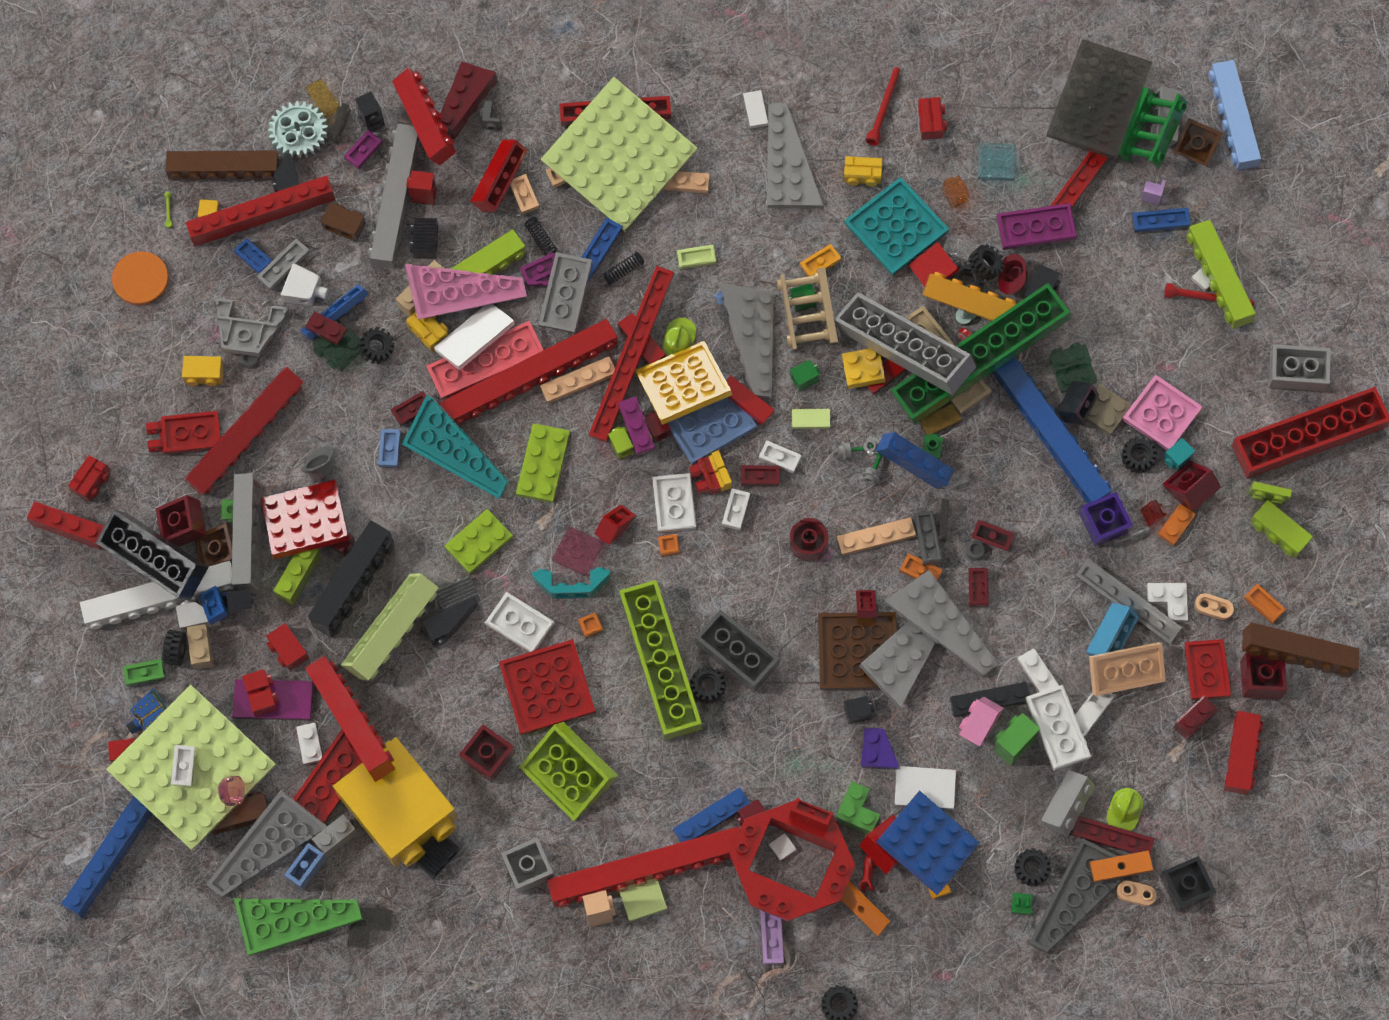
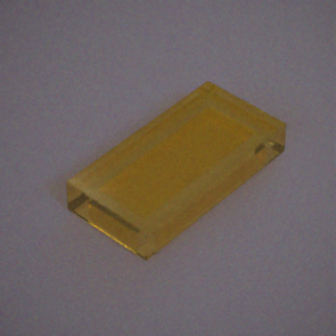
M321 78L305 87L321 113L324 114V117L341 109Z

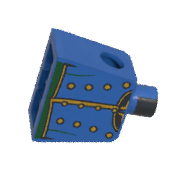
M154 688L130 710L135 719L126 724L132 735L141 728L145 731L167 709Z

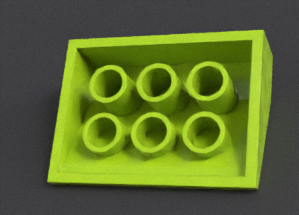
M564 722L554 724L519 767L573 821H576L618 777Z

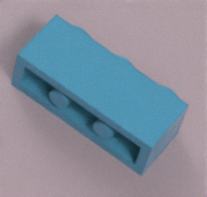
M1112 603L1086 653L1089 656L1122 650L1139 616L1129 606Z

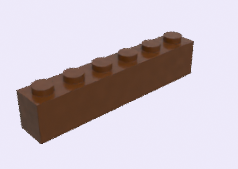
M277 150L167 151L165 172L168 179L180 181L181 179L193 181L200 179L212 181L218 179L254 180L255 178L272 180L279 167L280 157Z
M1252 622L1243 629L1242 651L1250 655H1260L1270 660H1281L1287 664L1302 665L1307 669L1314 668L1324 673L1339 674L1341 677H1350L1359 670V648Z

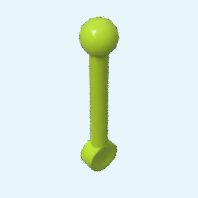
M167 191L164 194L167 212L165 226L166 228H172L173 224L170 221L171 193Z

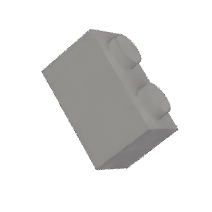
M343 814L313 837L312 840L328 858L357 836L358 833Z

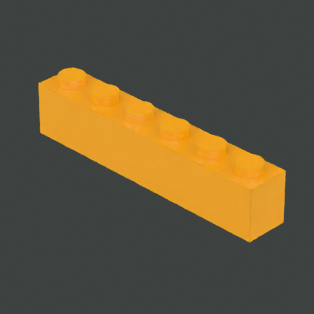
M938 272L929 275L922 294L923 297L966 311L989 321L994 320L1015 306L1017 302L1010 298L1005 300L999 299L998 294L990 291L987 294L980 292L981 288L970 285V288L966 287L962 281L954 278L952 281L945 279L946 275Z

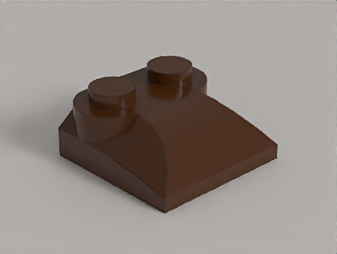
M1188 118L1173 152L1207 167L1223 133Z
M224 523L206 531L205 536L195 540L200 562L208 567L230 561L232 564L233 528L230 524Z

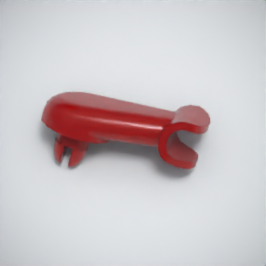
M866 855L864 861L863 879L859 883L862 892H866L868 886L871 891L875 890L872 879L877 865L868 855Z

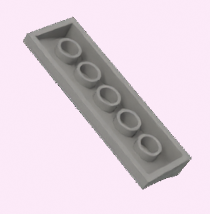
M253 473L234 474L232 585L243 589H250V593H253V595H260L262 553L261 498H263V485Z

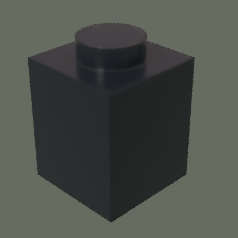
M867 696L844 701V710L848 724L871 719L874 707L872 701H868Z

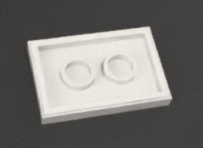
M691 474L652 477L658 533L696 529Z
M508 592L504 594L485 622V625L528 652L538 649L555 624L554 621Z
M900 766V769H896L894 806L906 807L920 790L939 808L954 810L956 770Z

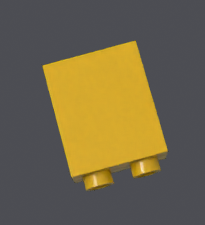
M395 737L383 749L385 752L389 750L395 761L391 762L395 767L394 771L375 782L362 763L333 785V788L340 800L393 866L396 867L403 862L408 867L424 855L425 851L421 846L428 842L432 836L440 842L455 831L456 825L453 821L457 819L454 807L397 737Z

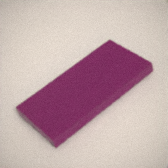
M1070 203L996 214L1002 250L1077 239Z
M235 679L232 717L233 719L311 721L314 683L313 681L273 680L274 685L271 686L272 692L277 693L279 703L276 705L278 710L255 717L243 679Z

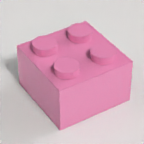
M985 697L979 700L976 699L968 710L971 712L970 716L964 718L959 726V729H961L959 735L981 746L986 742L1004 708Z

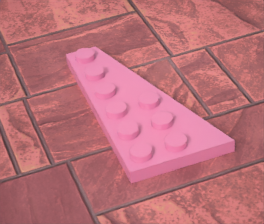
M405 264L418 320L527 296L523 278Z

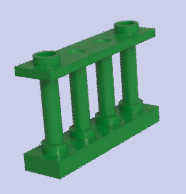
M1143 87L1115 154L1122 161L1126 162L1130 161L1132 155L1149 158V161L1156 168L1160 169L1182 115L1186 111L1188 104L1186 99L1181 94H1177L1174 101L1157 98V95L1150 88ZM1157 105L1171 109L1167 118L1150 115L1152 107ZM1152 122L1163 125L1160 135L1142 131L1145 123ZM1142 138L1156 141L1153 151L1135 148L1138 140Z

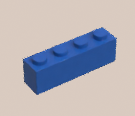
M895 432L883 434L876 449V452L934 488L947 486L954 471L950 466Z

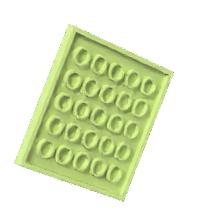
M613 77L545 153L541 161L607 218L622 225V230L625 232L698 148Z
M190 684L106 770L193 851L276 764ZM175 745L195 746L192 787L171 785Z

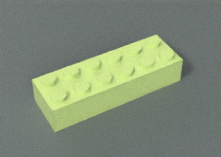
M421 573L409 574L341 666L358 680H372L378 674L379 666L386 663L390 658L389 653L391 650L400 645L402 642L401 637L404 633H408L414 626L413 621L416 617L419 618L424 613L426 604L434 600L438 587Z

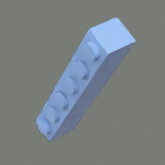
M1230 60L1214 63L1208 72L1210 82H1213L1214 98H1217L1219 103L1217 104L1218 114L1222 115L1223 118L1222 129L1227 133V147L1231 148L1232 151L1231 162L1235 164L1236 170L1258 167L1261 157L1235 62Z

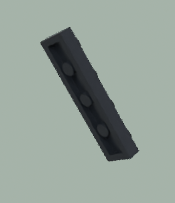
M1027 682L951 696L950 702L954 717L971 714L968 710L973 701L979 700L982 697L991 700L1001 707H1008L1027 703L1026 697L1030 696Z

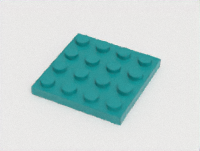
M901 177L844 220L846 227L892 276L949 232V228Z

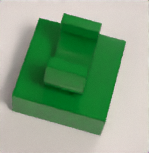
M1012 893L1011 914L1031 916L1033 895Z

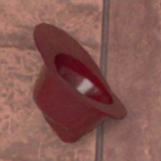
M1011 254L1003 259L1005 262L1003 265L1005 266L998 276L999 290L1006 295L1017 293L1022 289L1028 278L1026 262L1018 254Z

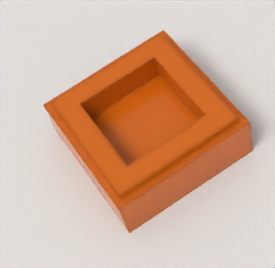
M677 534L658 537L661 557L680 554Z
M596 612L578 619L585 638L603 631Z

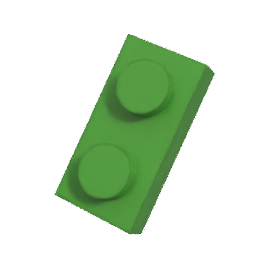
M162 659L123 666L127 687L165 679Z

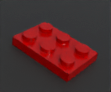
M1224 639L1184 642L1191 700H1199L1202 696H1205L1207 699L1229 698L1231 691Z

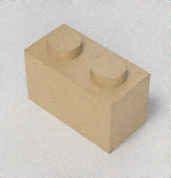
M207 625L187 627L192 667L194 670L213 668L210 630Z

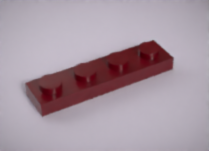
M1081 816L1076 820L1072 833L1073 837L1083 838L1087 841L1131 854L1149 851V854H1151L1155 839Z

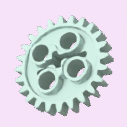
M296 101L295 106H292L290 102L289 108L282 106V112L276 110L277 116H271L273 122H269L270 129H268V132L270 134V141H273L272 145L277 147L278 153L283 151L284 156L291 153L292 158L297 154L298 159L301 158V154H304L307 158L308 152L314 155L315 148L320 150L319 143L325 144L323 138H328L326 133L328 131L327 120L324 119V114L320 113L318 107L314 109L313 104L307 107L306 102L299 106L298 101ZM302 118H308L306 121H301ZM286 123H291V124H290L289 126H287V127H284V126H283V125L286 124ZM309 133L313 134L311 137H306ZM290 139H296L294 142H288Z

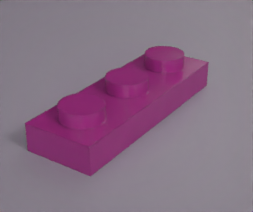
M633 397L618 402L636 454L640 455L655 450L637 398Z

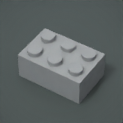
M1273 344L1270 351L1269 388L1326 392L1330 385L1331 348Z

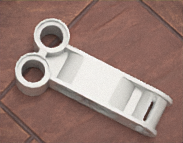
M1092 693L1078 710L1075 716L1083 737L1088 734L1117 695L1116 693L1095 696Z

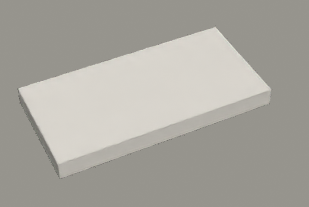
M493 304L485 305L434 347L435 352L458 370H461L514 326V320Z
M1063 685L1026 697V702L1034 722L1040 728L1039 735L1053 771L1091 759V754Z

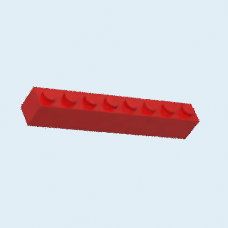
M326 175L186 221V225L195 247L335 201V197Z
M288 367L283 368L183 480L199 495L208 494L214 488V481L217 478L221 480L227 473L225 469L229 465L233 466L240 457L238 455L241 451L246 452L252 445L250 441L254 437L258 438L265 431L263 427L267 422L271 424L276 419V412L279 409L283 410L290 403L288 399L292 395L296 396L302 390L301 385L303 381Z
M323 656L305 668L373 780L376 782L394 771L395 767L391 763L395 761L389 750L386 752L383 750L386 748V745L381 737L378 739L375 737L378 733L372 724L368 726L369 718L364 711L360 713L359 710L362 707L356 698L352 700L351 697L354 694L349 686L344 687L343 684L346 681L341 673H335L338 671V668L333 660L329 662Z

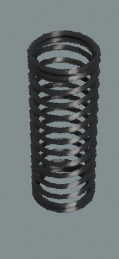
M537 217L529 218L524 226L528 229L535 242H537L540 250H542L545 256L553 249L555 250L551 253H555L557 248L551 242L552 240L548 237V234L544 232L545 229L539 224L540 222Z
M636 251L632 256L627 257V260L624 259L618 265L616 264V267L613 266V268L603 273L604 278L612 285L615 281H618L617 278L620 280V276L622 278L623 275L626 276L625 272L629 274L628 271L631 272V269L633 271L634 268L637 269L636 265L638 267L639 264L643 265L645 263L644 259Z

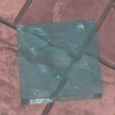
M979 143L977 180L1015 181L1016 144Z

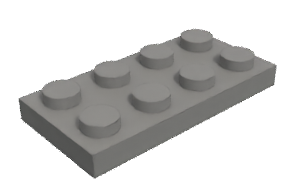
M556 252L539 326L576 333L593 260Z

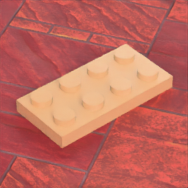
M1157 642L1089 656L1092 693L1095 696L1166 682L1162 643Z

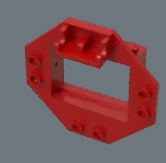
M800 798L745 818L729 853L750 906L785 921H790L809 913L814 914L819 909L840 902L855 868V863L833 812L800 800ZM770 825L835 852L815 898L750 871Z

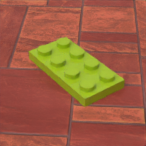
M533 423L516 496L554 503L570 430Z

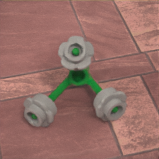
M871 436L866 439L863 447L854 448L850 447V443L842 441L841 445L838 446V455L843 457V460L851 458V452L867 451L868 455L877 456L873 468H866L862 476L865 477L864 481L869 484L878 483L880 481V472L877 468L883 455L876 452L880 440L877 437L873 438Z

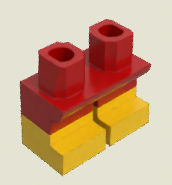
M719 450L706 458H699L698 463L689 467L692 478L703 476L704 480L695 483L699 494L709 492L710 495L732 489V481Z

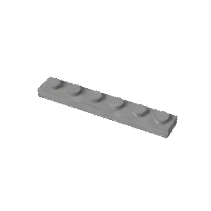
M1090 559L1084 562L1076 576L1113 603L1131 607L1139 616L1138 621L1169 644L1174 641L1181 631L1182 627Z

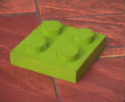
M1254 481L1249 488L1248 495L1252 496V499L1263 501L1268 499L1273 504L1282 505L1290 499L1292 490Z

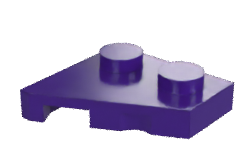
M864 728L862 768L900 769L884 729Z

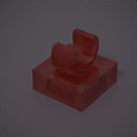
M1157 500L1150 501L1140 510L1148 527L1155 525L1167 515L1162 512V504L1158 503Z

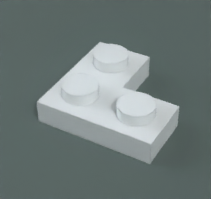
M1147 583L1148 603L1167 604V617L1174 622H1188L1186 583Z

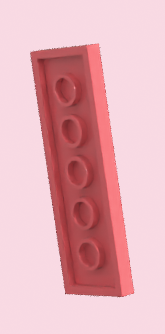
M527 321L506 331L461 370H458L444 358L426 367L441 400H444L543 351V348L530 321Z

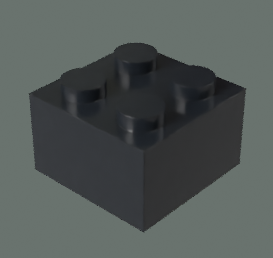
M1199 856L1164 870L1160 875L1177 912L1210 899L1216 894V890Z

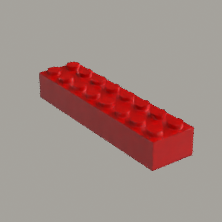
M1375 386L1234 438L1231 446L1246 479L1383 430L1389 425V414Z

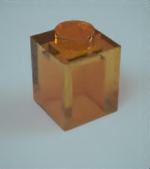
M959 175L949 177L944 181L942 192L952 209L969 201L970 193Z

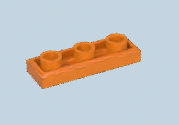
M1149 851L1101 859L1089 863L1094 882L1153 871ZM1119 864L1124 866L1123 870L1118 868Z
M850 881L848 882L841 901L879 936L891 921Z

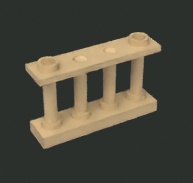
M825 267L818 268L814 276L785 280V276L782 274L779 276L780 279L777 280L778 291H782L789 330V335L786 336L788 347H792V350L797 349L796 343L820 339L828 340L829 344L838 342ZM812 283L819 284L820 292H817L815 295L788 299V287ZM813 302L822 303L823 310L820 313L791 317L790 306ZM819 320L826 324V329H823L822 332L799 336L794 334L793 325Z

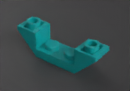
M597 567L594 570H590V585L586 583H576L575 585L558 583L556 586H553L552 571L547 569H538L537 572H532L533 581L552 599L592 598L610 580V569L606 570L604 567Z

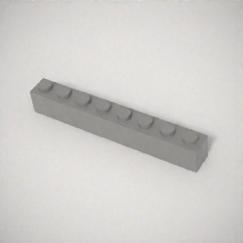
M397 124L396 130H393L392 141L394 143L393 147L389 148L390 162L385 167L387 177L382 182L383 197H379L378 208H380V211L375 216V225L377 226L376 231H372L371 241L373 246L368 250V259L371 260L372 266L393 269L395 266L409 196V188L406 187L407 177H411V171H414L420 142L414 126Z

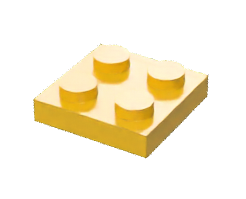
M870 348L842 353L848 389L885 382L880 354Z

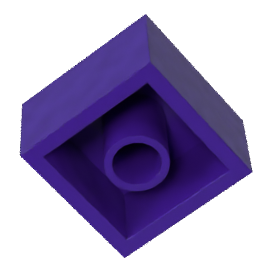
M1117 492L1083 505L1079 511V515L1095 547L1129 533L1133 527Z

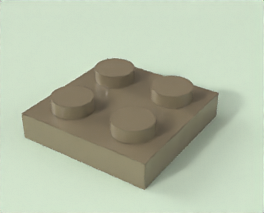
M1100 384L1096 389L1099 396L1086 421L1111 436L1132 404Z

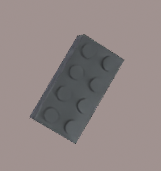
M721 609L695 637V644L754 693L780 665V658Z

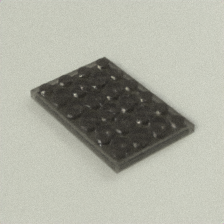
M1082 39L1046 137L1117 160L1152 62Z

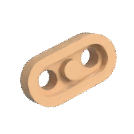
M1200 594L1195 601V609L1199 613L1216 619L1227 620L1234 611L1233 604L1230 601L1210 594ZM1205 602L1208 607H1202L1201 603ZM1220 609H1225L1226 613H1221Z
M1122 881L1116 889V894L1120 900L1140 906H1151L1157 898V893L1153 887L1132 881ZM1124 888H1130L1131 892L1125 893ZM1148 892L1150 898H1145L1143 893Z

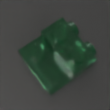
M339 320L337 323L346 327L348 331L338 346L320 336L312 345L314 347L313 352L318 357H324L332 369L335 370L337 368L342 372L361 353L358 350L361 338Z
M1074 343L1070 345V349L1066 350L1057 348L1049 355L1048 360L1060 393L1067 392L1073 381L1097 383L1086 344Z

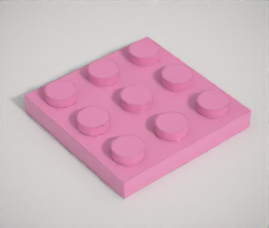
M1155 375L1122 420L1165 450H1169L1202 410V406Z

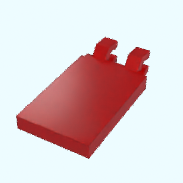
M218 411L161 416V420L158 422L146 423L147 435L160 433V439L147 441L149 452L161 451L164 454L210 450L221 438Z

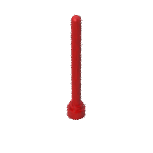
M894 67L873 129L866 135L865 142L869 145L878 146L881 136L879 131L900 73L899 67Z
M1166 283L1165 298L1172 299V297L1177 295L1217 302L1216 294L1180 289L1178 286H1174L1173 283ZM1249 299L1253 307L1255 305V302Z

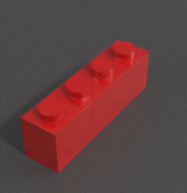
M516 139L502 140L470 202L482 212H496L528 149Z
M34 501L27 516L32 526L102 550V547L96 544V541L104 526Z
M1237 711L1235 714L1224 791L1248 795L1250 789H1254L1255 778H1252L1253 771H1256L1258 759H1255V754L1259 752L1261 740H1258V733H1262L1263 721H1260L1261 715L1243 711Z

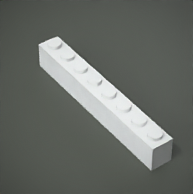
M230 561L209 566L191 602H195L196 599L200 598L199 595L215 585L220 590V593L234 591L235 588H238V586L232 585V564ZM151 582L82 601L80 606L85 625L88 629L95 630L105 624H118L123 619H136L141 614H154L159 609H172L187 600L178 599L156 583Z

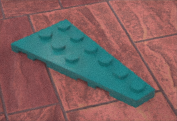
M427 394L402 445L500 499L509 484L508 479L430 394Z

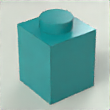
M1181 438L1165 452L1163 459L1170 469H1174L1177 472L1193 458L1195 450Z

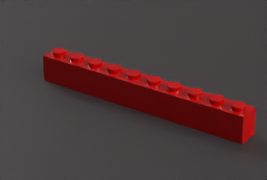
M605 319L440 402L439 405L458 426H461L466 420L477 418L482 412L488 409L493 410L500 403L511 401L516 395L530 391L533 386L537 384L542 385L549 381V378L555 375L560 376L571 367L576 368L583 361L594 359L605 350H612L618 344L617 335L609 321Z
M739 826L547 879L554 907L564 908L572 902H584L582 896L605 890L608 895V892L615 890L616 892L625 891L628 889L627 886L635 884L637 887L647 884L646 880L653 878L655 881H661L666 876L672 874L679 876L690 869L700 870L708 864H721L724 860L730 859L729 853L740 828Z

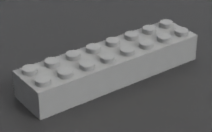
M858 292L834 319L841 333L951 395L957 391L976 368L969 353Z

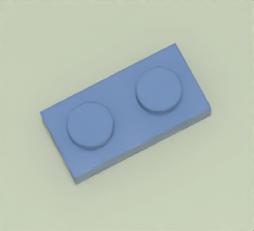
M381 429L379 467L398 468L400 430Z

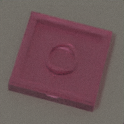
M569 526L552 561L587 577L604 543Z

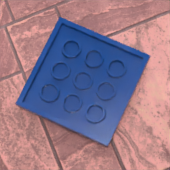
M920 790L876 841L936 895L942 891L980 843Z

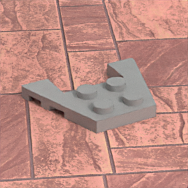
M216 298L222 352L260 357L288 315V308L271 306L267 322L231 317L234 305L233 300Z

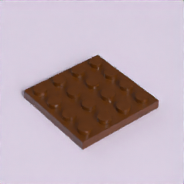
M857 612L818 613L820 690L880 689L859 665L897 632L896 612H877L876 618H857Z

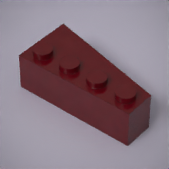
M461 61L440 112L442 116L441 121L448 128L447 133L452 139L458 136L467 124L470 116L478 109V105L487 97L490 89L496 85V72Z

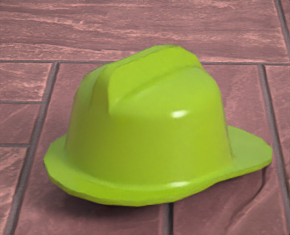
M677 318L669 323L662 344L664 353L667 356L693 346L696 327L691 320Z
M1130 788L1118 790L1114 794L1107 812L1106 819L1108 825L1132 831L1137 825L1143 809L1141 795Z

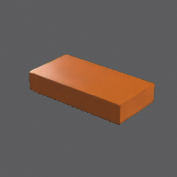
M1258 583L1244 596V599L1272 625L1286 611Z

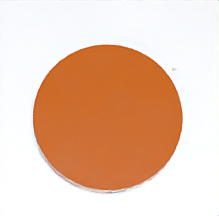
M144 251L133 252L123 257L116 264L112 273V284L117 295L126 303L138 306L150 304L161 294L163 295L169 282V275L164 262L155 254Z

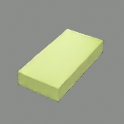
M714 245L677 250L680 270L717 264Z
M792 409V429H830V409Z

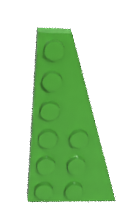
M234 898L249 956L363 920L358 900Z

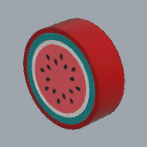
M961 328L956 332V335L961 342L972 335V333L966 328Z

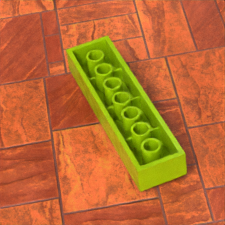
M657 580L619 590L620 599L664 740L702 730L700 716Z

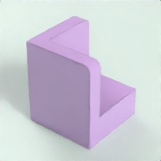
M1162 179L1161 185L1146 181L1141 200L1159 205L1166 180Z

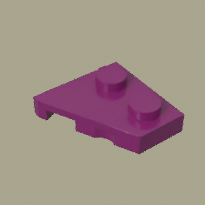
M550 253L520 268L527 286H548L555 258L554 253Z

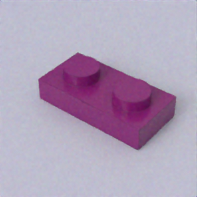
M367 130L344 155V159L359 170L383 144L382 140Z

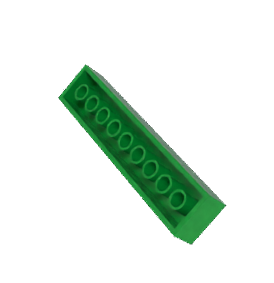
M1047 283L956 345V347L971 355L976 368L953 395L913 374L891 389L892 396L912 424L916 425L1071 319L1070 311L1050 284Z

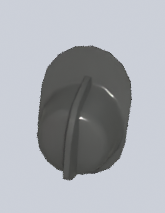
M322 447L314 451L306 460L302 471L307 472L312 480L323 483L333 471L331 460L334 454L333 447Z

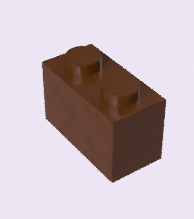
M332 203L329 204L321 220L323 230L357 242L366 224L363 214L359 211H350L343 205H334Z

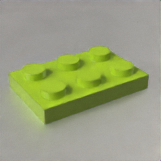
M486 509L445 544L444 547L470 575L509 542L513 535Z

